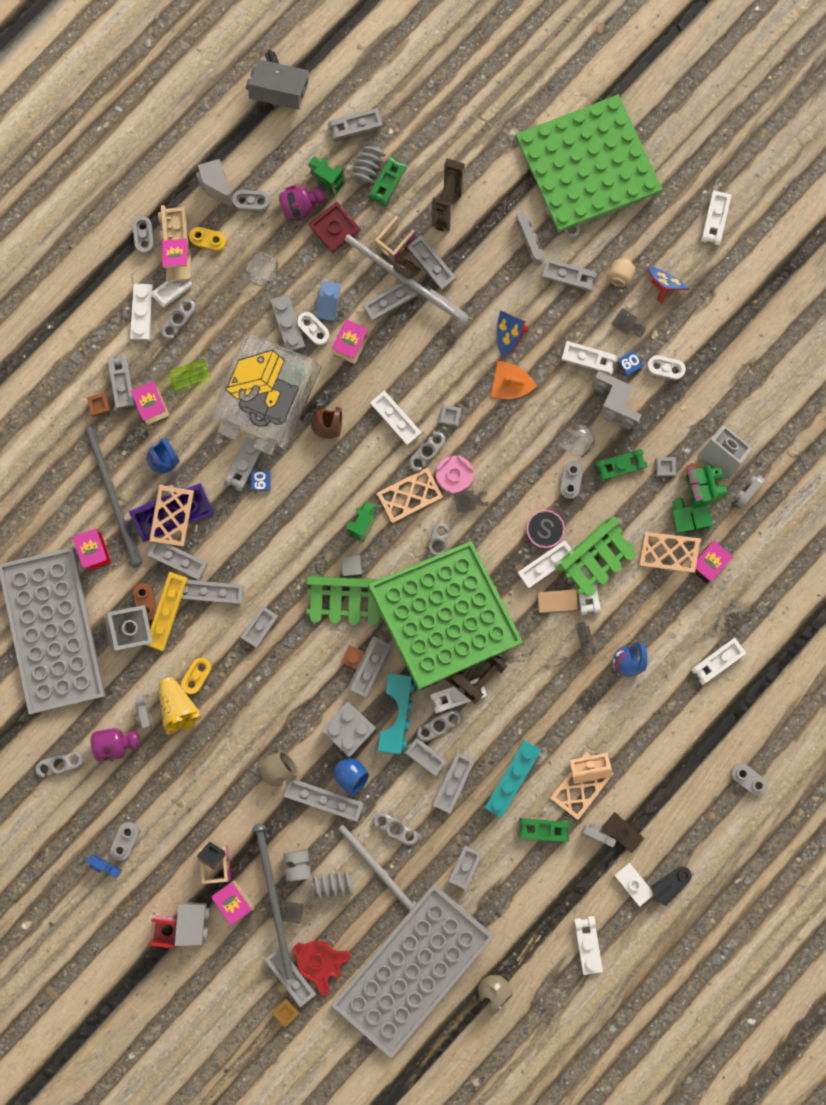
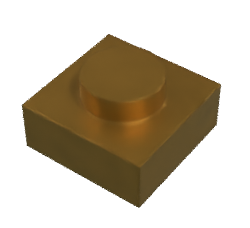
M287 998L272 1012L284 1027L300 1013Z

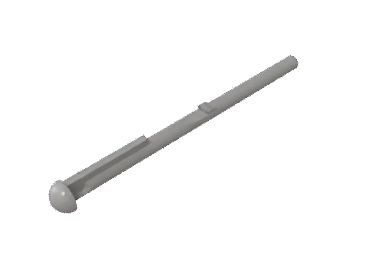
M349 234L346 236L345 241L452 316L458 321L457 325L463 326L468 322V315L432 289L429 292L411 278H405L393 270V265Z
M342 824L338 830L410 912L416 905V902L409 900L388 876V872L381 868L347 827Z

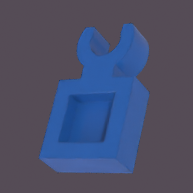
M95 854L90 855L86 861L91 864L90 868L94 871L100 872L102 870L115 878L119 877L122 871Z

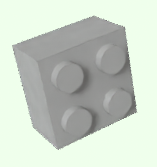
M347 702L321 731L351 757L377 728Z

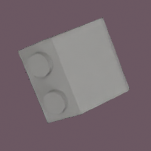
M220 159L198 165L200 172H196L201 189H205L207 195L230 208L234 207Z
M723 424L698 455L702 457L703 461L709 463L714 468H721L723 476L728 479L753 448Z
M145 605L103 614L111 652L153 643Z
M182 902L178 905L175 946L202 945L204 940L208 939V928H205L206 920L210 918V908H207V903Z

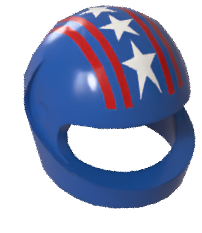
M635 642L629 649L626 646L620 647L613 656L614 669L624 677H633L643 673L647 668V650L645 645ZM638 649H639V651H640V660H639V661H638Z

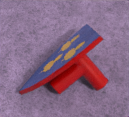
M649 266L648 271L653 279L652 284L661 290L656 299L658 302L663 303L669 290H690L686 284L673 275L654 266Z
M500 310L497 323V342L501 356L504 358L517 347L522 334L527 333L529 328L525 325L526 321Z

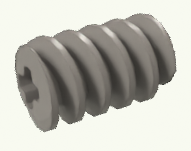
M369 142L365 143L366 146L362 149L363 153L359 156L360 160H357V166L353 169L354 173L350 175L351 179L362 185L373 183L370 176L376 177L377 175L373 169L379 170V166L376 163L382 164L383 162L379 156L385 157L386 155L381 148Z
M345 871L344 877L341 876L340 872H337L336 878H334L332 873H329L328 879H326L324 874L321 875L320 880H318L316 874L313 876L312 893L314 900L316 894H318L320 899H323L324 893L327 898H331L332 892L335 897H339L340 891L343 897H345L348 890L351 896H353L352 878L348 871Z

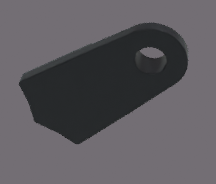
M678 867L651 885L650 888L654 900L667 906L690 882L692 877L691 871L687 867ZM682 872L686 874L685 879L681 878Z

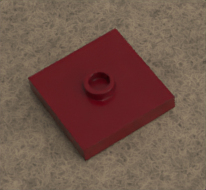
M335 202L308 224L332 254L347 243L345 238L348 234L354 237L361 231L360 227L338 202Z

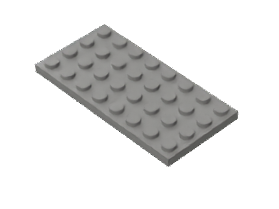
M70 547L0 564V579L28 714L31 715L106 697L74 548Z
M433 884L331 1006L387 1056L392 1058L494 938V935L437 885Z

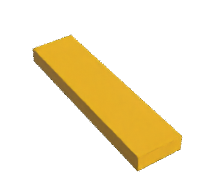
M169 572L150 628L153 643L146 644L147 646L161 651L165 650L188 578Z

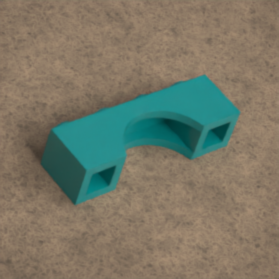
M390 673L388 675L386 693L397 702L399 715L392 727L380 731L378 751L401 754L402 750L406 751L407 739L403 738L404 731L409 730L410 720H407L406 717L407 712H411L412 700H409L410 692L414 693L415 687L412 676Z
M526 740L522 741L505 774L487 801L485 809L500 818L503 817L541 749Z

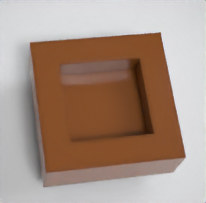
M106 393L87 397L93 417L111 412Z
M349 645L341 663L357 670L365 652Z

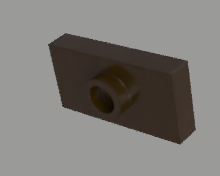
M407 259L398 261L393 266V270L407 279L418 275L421 271L419 267Z
M613 812L601 826L631 853L644 840V837L616 812Z

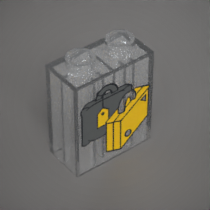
M246 332L210 418L220 423L217 433L238 441L241 432L255 438L251 447L269 455H273L276 447L287 450L322 367L311 358Z

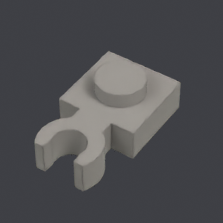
M143 694L135 696L139 708V714H136L138 725H142L144 729L153 727L146 696Z
M590 824L589 827L584 825L582 833L614 847L616 840L601 833V828Z

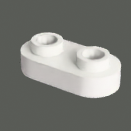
M304 312L298 317L299 328L314 344L322 346L329 341L328 329L312 313ZM305 321L311 322L309 326L304 325ZM323 334L324 337L322 339H318L317 335Z
M659 355L650 358L647 364V369L652 375L671 380H679L686 371L683 362ZM658 364L660 368L655 369L653 365ZM673 368H676L678 370L677 374H674L672 372Z

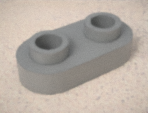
M239 190L232 197L235 208L242 211L262 212L270 206L269 196L263 191ZM241 199L246 200L244 204H240L239 201ZM263 200L264 204L259 205L258 202Z
M139 216L133 222L135 247L141 254H149L155 246L153 226L149 218ZM142 225H146L144 230L140 229ZM144 243H148L146 248L142 247Z
M576 461L568 462L562 474L560 493L565 499L569 500L577 497L580 491L583 468ZM572 467L576 468L577 472L574 474L570 472V468ZM572 486L574 490L568 492L567 487Z
M760 475L757 477L753 476L747 483L749 486L745 492L741 490L734 498L737 500L735 505L741 509L765 479Z
M737 764L732 768V779L751 794L759 796L767 791L768 783L766 779L749 766ZM741 770L745 771V776L743 778L739 775V772ZM757 782L761 783L760 789L755 788Z
M126 822L120 826L111 846V855L116 860H124L130 856L139 836V828L135 823ZM127 828L131 830L130 836L125 834ZM118 847L123 848L122 854L117 852Z

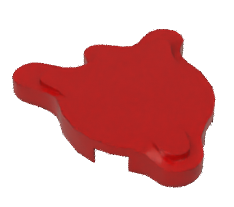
M311 941L305 944L297 943L293 947L299 972L306 979L313 981L317 985L318 991L322 996L327 995L330 992L328 978L331 976L338 978L340 976V967L350 959V953L346 950L337 951L323 941Z

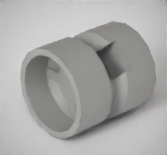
M308 850L283 853L284 864L288 867L285 870L286 881L311 878L310 866L307 865V862H309Z

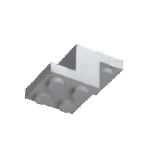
M598 371L592 387H595L594 390L599 393H608L600 415H603L602 418L607 421L613 422L614 420L620 423V426L625 429H635L641 414L624 407L633 386Z

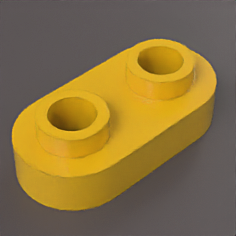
M195 227L189 234L190 241L194 246L214 252L222 251L227 244L225 236L218 231ZM196 234H202L200 238L195 237ZM215 238L220 239L218 243H214L213 240Z
M197 658L193 661L181 683L182 689L186 693L196 694L200 691L212 670L211 663L207 659ZM201 664L205 665L204 671L199 670ZM191 681L195 682L194 688L189 687Z

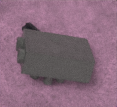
M268 50L265 53L267 61L258 59L256 67H252L251 79H248L246 83V90H249V99L271 103L275 107L280 105L299 110L308 87L309 70L279 64L276 53Z

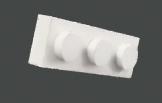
M134 284L131 340L150 341L153 304L151 292L154 289L153 284Z
M385 391L370 402L371 406L407 446L422 434Z
M564 540L520 570L518 575L529 589L556 570L554 565L572 549Z

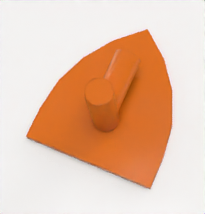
M497 361L491 398L516 399L529 394L537 388L533 379L523 369L507 362Z

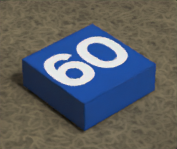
M635 350L617 360L626 377L644 367Z
M251 471V491H271V472Z

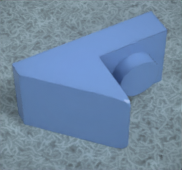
M322 281L317 302V319L335 322L341 288L340 283Z

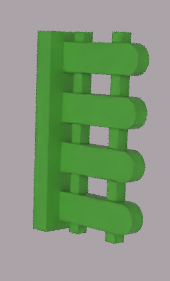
M615 516L601 523L554 565L558 572L565 570L566 574L564 576L567 579L571 578L576 584L578 594L583 593L584 596H592L595 593V588L592 585L595 581L598 584L608 582V575L605 573L608 569L614 573L619 572L622 568L619 560L622 557L626 561L632 560L635 557V552L632 549L634 545L626 542L620 534L622 532L620 527L617 529L615 527L619 523ZM611 542L619 552L616 556L607 546L608 543ZM596 554H598L602 561L605 563L603 567H601L595 560L594 556ZM582 566L591 574L592 577L589 580L580 570Z
M308 576L307 584L311 585V589H307V594H311L310 609H306V614H310V619L314 623L319 622L322 614L329 615L330 622L334 624L341 620V615H346L349 622L353 625L360 621V616L368 617L367 620L370 625H377L379 617H382L370 591L363 592L361 588L368 587V584L379 579ZM323 585H331L330 590H323ZM342 586H350V591H342ZM323 595H330V609H322ZM342 596H349V610H341ZM361 597H369L368 611H360Z

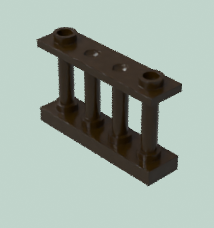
M446 158L444 164V188L440 199L433 197L432 226L439 231H450L452 203L454 197L462 196L464 189L465 164Z
M494 656L486 660L490 667L475 684H471L466 680V676L474 666L445 678V680L476 705L484 695L481 693V688L496 670L502 673L507 667L505 661L500 656Z

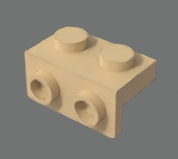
M161 206V212H158L159 223H162L163 230H160L161 241L187 239L188 241L186 208L166 209L165 206Z

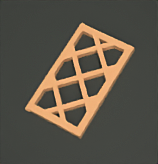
M428 467L376 493L392 523L443 498ZM426 473L429 478L427 484L416 481L417 477ZM407 482L412 483L409 493L398 490L399 486ZM415 484L426 487L423 497L412 494ZM428 488L435 490L438 495L430 500L425 498ZM389 491L394 492L391 502L384 500L382 495ZM397 493L408 496L405 506L394 503ZM411 497L421 500L420 505L412 509L408 508ZM393 506L403 509V513L394 518L391 513Z
M159 485L150 542L184 546L193 490ZM162 490L169 491L172 497L163 502L161 500ZM188 494V502L183 506L178 496ZM175 499L181 508L171 513L166 504ZM163 507L169 516L159 521L157 518L158 511ZM183 510L185 512V519L182 524H179L174 516ZM172 519L177 527L167 532L162 524ZM159 526L165 533L161 538L154 537L155 529ZM180 529L182 532L181 541L173 540L170 535Z
M645 532L640 566L695 573L701 539ZM650 537H656L660 540L652 547L649 545ZM673 539L679 543L672 549H669L665 541ZM687 541L695 542V547L690 552L684 545ZM663 544L667 552L658 558L654 550ZM682 547L686 555L677 560L673 552ZM650 553L656 559L653 563L645 562L646 556ZM670 555L675 562L673 565H663L661 561ZM689 557L692 561L691 568L682 567L681 563Z
M585 752L581 758L589 757L590 755L588 752ZM570 772L550 797V800L556 802L578 820L611 777L605 778L602 782L598 783L597 780H594V783L583 784L582 782L580 785L569 786L568 781L572 777ZM595 786V792L590 798L585 799L584 787ZM581 788L582 799L571 800L569 789ZM566 789L568 801L561 802L556 796L561 790ZM582 802L583 807L578 814L573 812L571 803Z

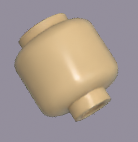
M622 257L612 262L608 277L613 285L624 287L631 283L635 273V266L631 263L630 259Z

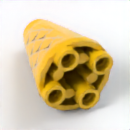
M173 677L160 681L161 714L166 733L173 734L182 728L189 730L195 727L194 722L201 718L198 708L177 681H174Z

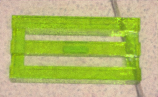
M204 359L168 371L175 390L210 378ZM201 365H202V367H203V368H200V369H197V370H194V371L185 373V374H183V375L174 377V374H177V373H180V372H183V371H186V370H189V369H192V368H195V367H198V366H201ZM203 372L205 373V374L199 375V376H197V377H194V378H191V379H188V380H185V381L176 383V382L179 381V380H182V379H185V378H188V377H191V376H194V375H197V374H200V373H203Z

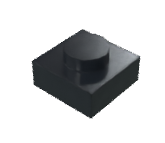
M209 841L199 852L197 859L211 869H214L226 854L224 850Z

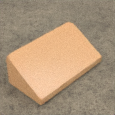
M576 590L537 593L539 613L577 610Z
M608 753L569 760L574 784L612 776Z

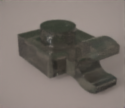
M623 308L611 323L613 327L625 335L631 331L639 338L643 336L646 330L642 325L636 324L637 317Z
M585 622L577 623L576 628L582 657L585 656L586 648L591 649L592 655L595 654L596 649L589 643L588 638L591 637L590 627L586 626Z

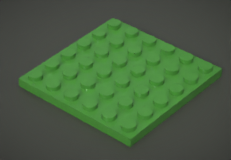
M619 94L516 134L517 142L558 233L660 194L663 191Z
M472 541L368 584L369 591L418 690L523 643Z

